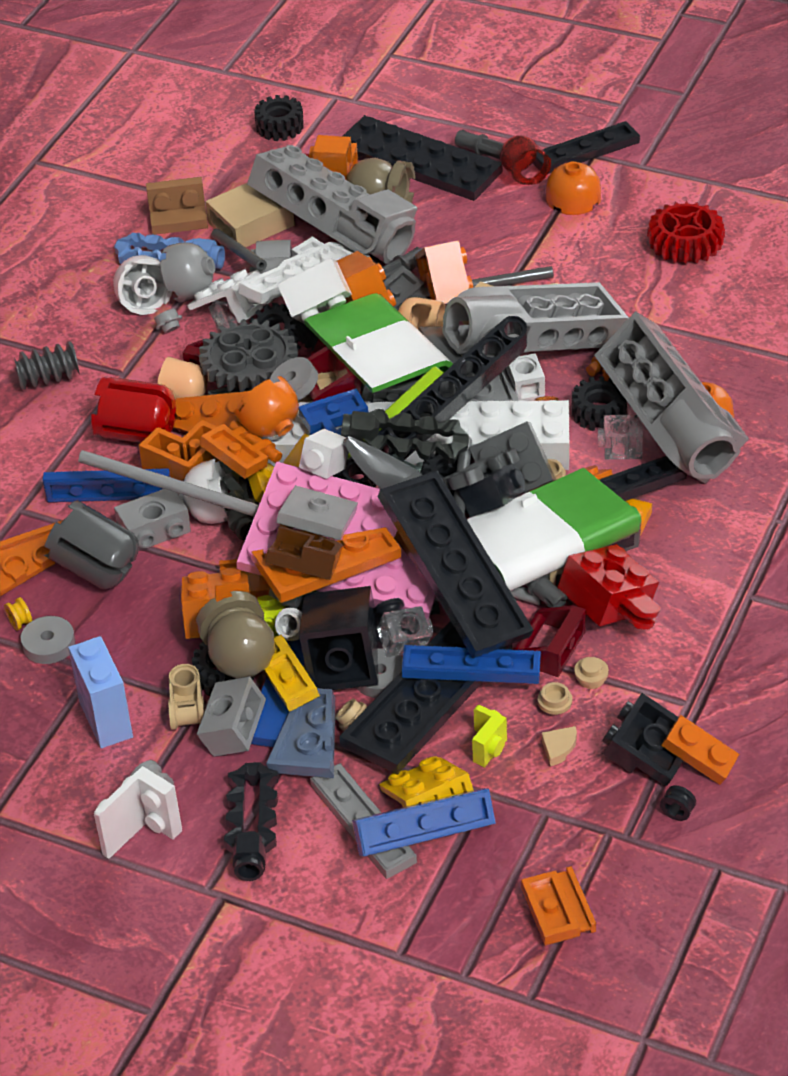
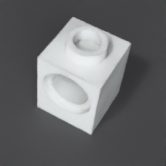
M536 353L518 356L506 367L518 400H544L545 375Z

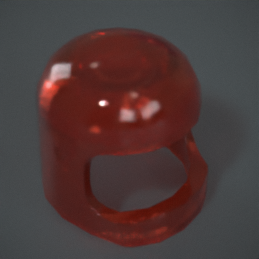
M516 135L508 139L501 147V163L516 182L522 185L539 184L548 175L551 168V158L533 139L525 135ZM537 153H541L544 158L541 170L533 178H525L521 171L531 166L536 159Z

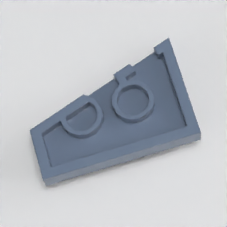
M317 688L319 697L289 712L266 763L268 769L276 770L278 774L334 778L335 696L332 689Z

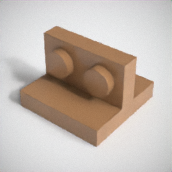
M202 177L146 183L152 234L157 235L208 228Z

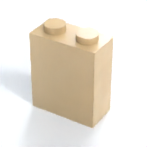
M247 183L206 201L208 224L214 229H220L244 247L253 245L256 241L264 240L295 226L294 213L247 185Z

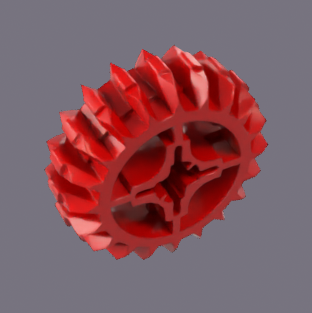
M687 200L685 204H679L675 201L673 206L665 204L663 209H656L655 215H652L649 221L647 237L650 248L655 250V255H662L663 260L672 259L674 264L678 261L684 262L685 265L691 261L698 264L700 259L708 261L709 256H716L717 251L722 249L725 228L722 217L717 215V210H710L709 205L699 206L698 202L688 204Z

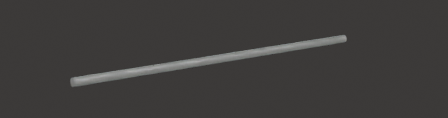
M82 450L78 458L80 463L255 517L259 507L258 504L88 451ZM521 586L510 591L514 598L540 606L541 600L534 594L530 595L528 588Z

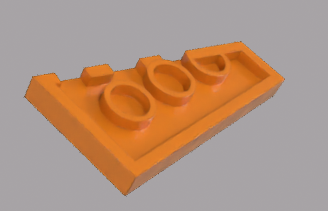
M386 527L345 534L343 540L337 541L343 544L331 580L266 563L267 553L264 554L263 549L251 551L253 563L278 600L283 603L401 558V547Z

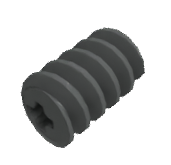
M71 341L66 343L65 351H63L59 344H55L53 354L45 346L43 347L42 356L39 355L36 349H32L29 359L24 351L19 352L18 361L14 358L22 390L26 389L27 380L31 382L33 387H37L38 378L40 377L48 385L50 375H53L57 382H61L62 373L64 372L69 380L73 379L74 370H77L80 375L75 349Z

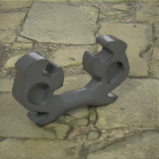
M516 448L505 450L480 459L474 464L442 479L449 490H456L484 479V473L502 469V467L509 464L512 465L520 461Z

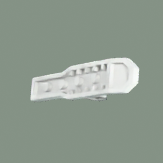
M325 243L284 260L277 268L240 282L238 294L250 299L252 303L265 304L282 296L277 284L330 258L337 261L354 253V251L341 243Z

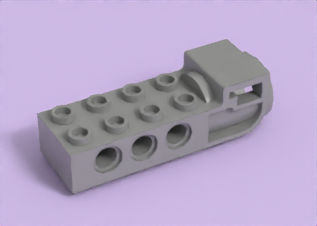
M293 145L256 154L247 185L354 252L369 253L383 263L389 264L395 256H402L408 250L414 238L416 223L414 217L417 206L389 189L368 194L362 186L350 183L345 180L341 173L329 170L323 166L321 161L306 156L300 148Z
M600 282L474 287L463 291L448 302L443 316L442 333L449 345L458 354L463 356L503 319L508 316H519L527 324V347L524 353L529 351L577 350L584 348L600 349L629 317ZM459 321H469V325H459ZM510 334V335H508V336L514 338V337H518L519 335H517V334ZM488 354V355H486V356H487V357H496L497 355H496V354Z
M635 311L594 355L665 455L679 469L706 484L710 479L718 477L732 464L740 454V448L749 440L732 415L716 403L660 327Z

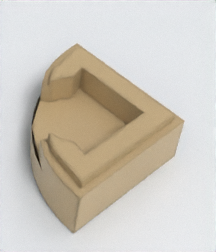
M576 726L542 732V743L550 767L565 761L566 756L575 748L577 741Z

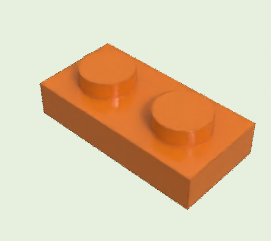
M682 715L675 721L661 745L719 785L727 778L740 755Z

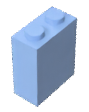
M99 636L69 646L68 649L79 703L100 748L133 738L124 683L102 637Z

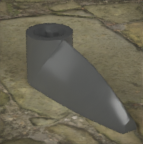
M348 436L343 441L359 468L381 489L422 476L419 471L353 437Z

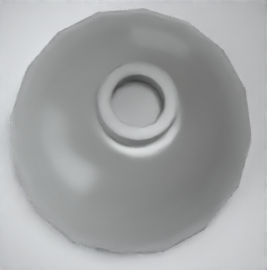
M188 242L176 243L164 248L162 253L167 252L166 259L161 260L160 266L162 278L168 292L174 291L178 296L174 299L179 302L195 299V293L208 288L212 283L213 273L215 272L213 259L199 245Z

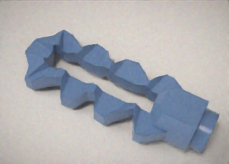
M132 232L130 235L118 239L114 249L118 255L119 264L137 255L153 257L161 262V260L166 259V253H161V249L172 244L184 243V240L180 237L164 239L154 234L145 237L139 232ZM197 238L186 241L199 245L207 252L208 256L214 261L215 269L223 267L225 249L223 246H217L215 240ZM146 247L148 250L153 251H142L141 248Z

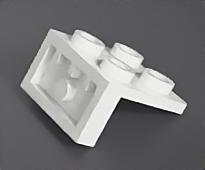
M243 269L231 275L230 279L226 281L223 278L212 282L208 288L195 293V300L187 306L189 310L226 297L230 311L235 315L237 322L240 323L242 319H249L256 314L255 312L258 309L261 310L264 305L269 304L273 300L265 304H255L250 299L238 294L240 282L260 275L259 270L247 273L246 269Z
M143 766L132 776L127 777L121 787L108 799L101 801L94 811L102 855L108 859L145 824L154 832L163 833L171 839H174L182 832L175 786Z

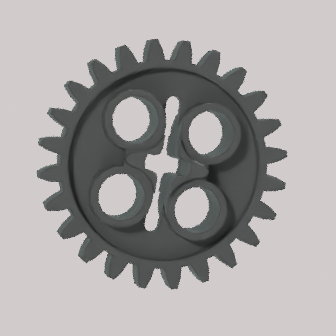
M242 319L241 325L230 322V328L228 329L219 326V333L210 332V339H203V346L199 347V361L203 375H208L209 382L216 381L218 388L227 384L228 391L233 390L235 387H239L240 392H244L246 388L252 390L263 381L270 379L274 370L283 362L298 356L297 343H295L294 336H289L288 329L280 331V324L269 327L268 320L262 325L258 324L257 319H254L251 324H247L245 319Z

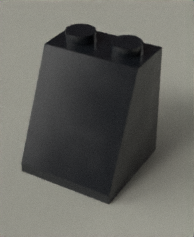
M371 586L305 594L299 638L306 671L315 686L320 689L339 690L378 685L377 615L375 613Z

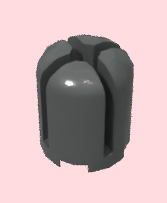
M76 500L72 502L68 507L73 511L61 524L56 522L49 533L44 547L48 548L50 552L44 556L97 588L110 589L118 585L131 570V562L136 560L138 554V539L133 532L81 501Z

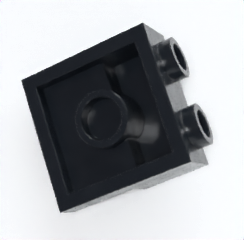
M641 693L634 704L628 700L616 718L622 722L619 727L613 724L602 739V742L607 745L602 754L630 773L638 767L664 786H667L683 760L661 745L678 719V716Z

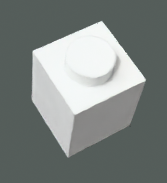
M326 429L304 439L299 468L326 479L344 470L349 454L343 443L346 437Z

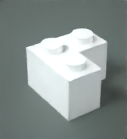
M332 258L277 284L291 317L305 324V318L341 306L346 302L345 298L352 295L338 262Z

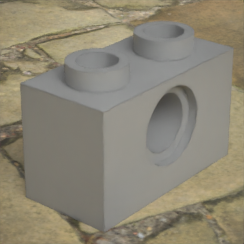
M162 489L114 507L116 522L133 532L137 537L138 551L191 532L188 509L179 494L170 490Z
M250 676L216 682L197 732L201 742L204 743L213 757L249 751L266 698Z

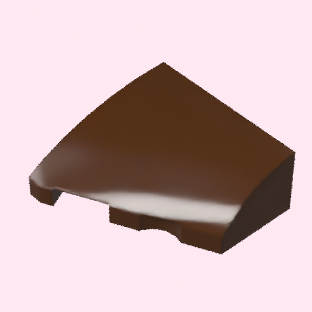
M280 524L276 540L268 549L266 563L331 580L343 544L322 535L307 531H297L292 527Z

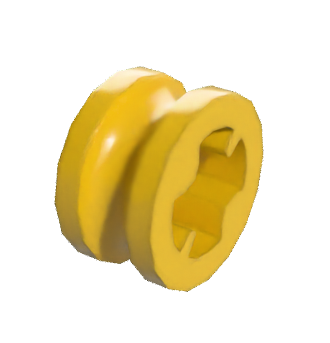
M21 597L15 599L14 604H4L7 618L16 631L22 629V624L27 625L33 621L31 613Z

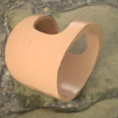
M412 297L403 301L398 311L416 329L419 327H443L445 312L443 301Z
M167 357L162 365L157 384H163L170 388L176 400V398L204 396L208 380L207 375H203L200 365Z

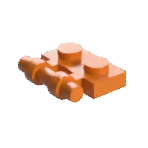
M233 420L229 427L222 424L203 434L200 440L202 448L244 479L267 467L268 459L276 463L282 458V453L275 448L276 445L267 438L262 439L248 432L237 420Z

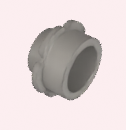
M175 308L160 313L154 318L157 324L156 329L168 333L179 328L180 324L178 321L182 319V315H178Z

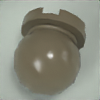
M368 158L355 164L347 175V181L354 185L362 186L368 194L389 189L408 202L412 203L414 193L409 192L410 179H415V170L411 162L397 161L392 166L388 161L379 158Z
M232 591V597L224 598L218 602L215 598L211 599L201 608L196 618L198 633L208 647L211 661L220 672L229 677L238 679L256 676L269 666L275 653L274 633L264 620V612L257 598L248 592Z

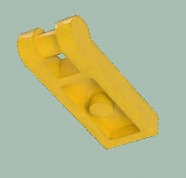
M282 634L274 637L275 653L269 666L263 672L290 712L320 695L308 673Z

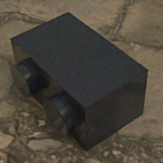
M509 464L502 467V469L484 473V479L459 488L471 518L505 506L525 492V482L521 471L516 469L515 464Z

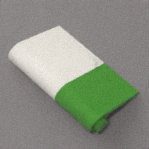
M370 294L304 319L305 325L372 393L419 375L423 377L432 367L436 366L444 373L453 365L438 348L381 294Z
M581 468L516 497L505 506L467 519L510 591L564 567L569 555L607 547L638 533L642 521L639 511L634 506L631 507L585 468Z

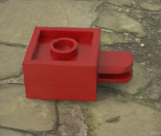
M617 544L568 556L557 588L566 594L578 607L586 609V615L598 626L628 620L637 629H651L661 609L653 601L659 581L645 567L628 555L624 548Z

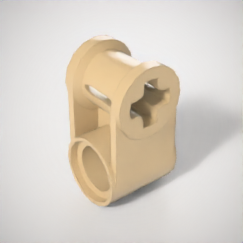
M190 664L177 665L169 672L170 699H168L171 730H177L178 726L200 725L205 712L198 669Z

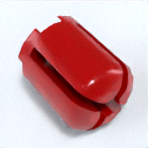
M102 377L94 394L100 396L97 415L91 414L93 434L100 435L102 438L141 443L157 427L170 433L172 432L176 421V400L173 391L166 385L116 377Z

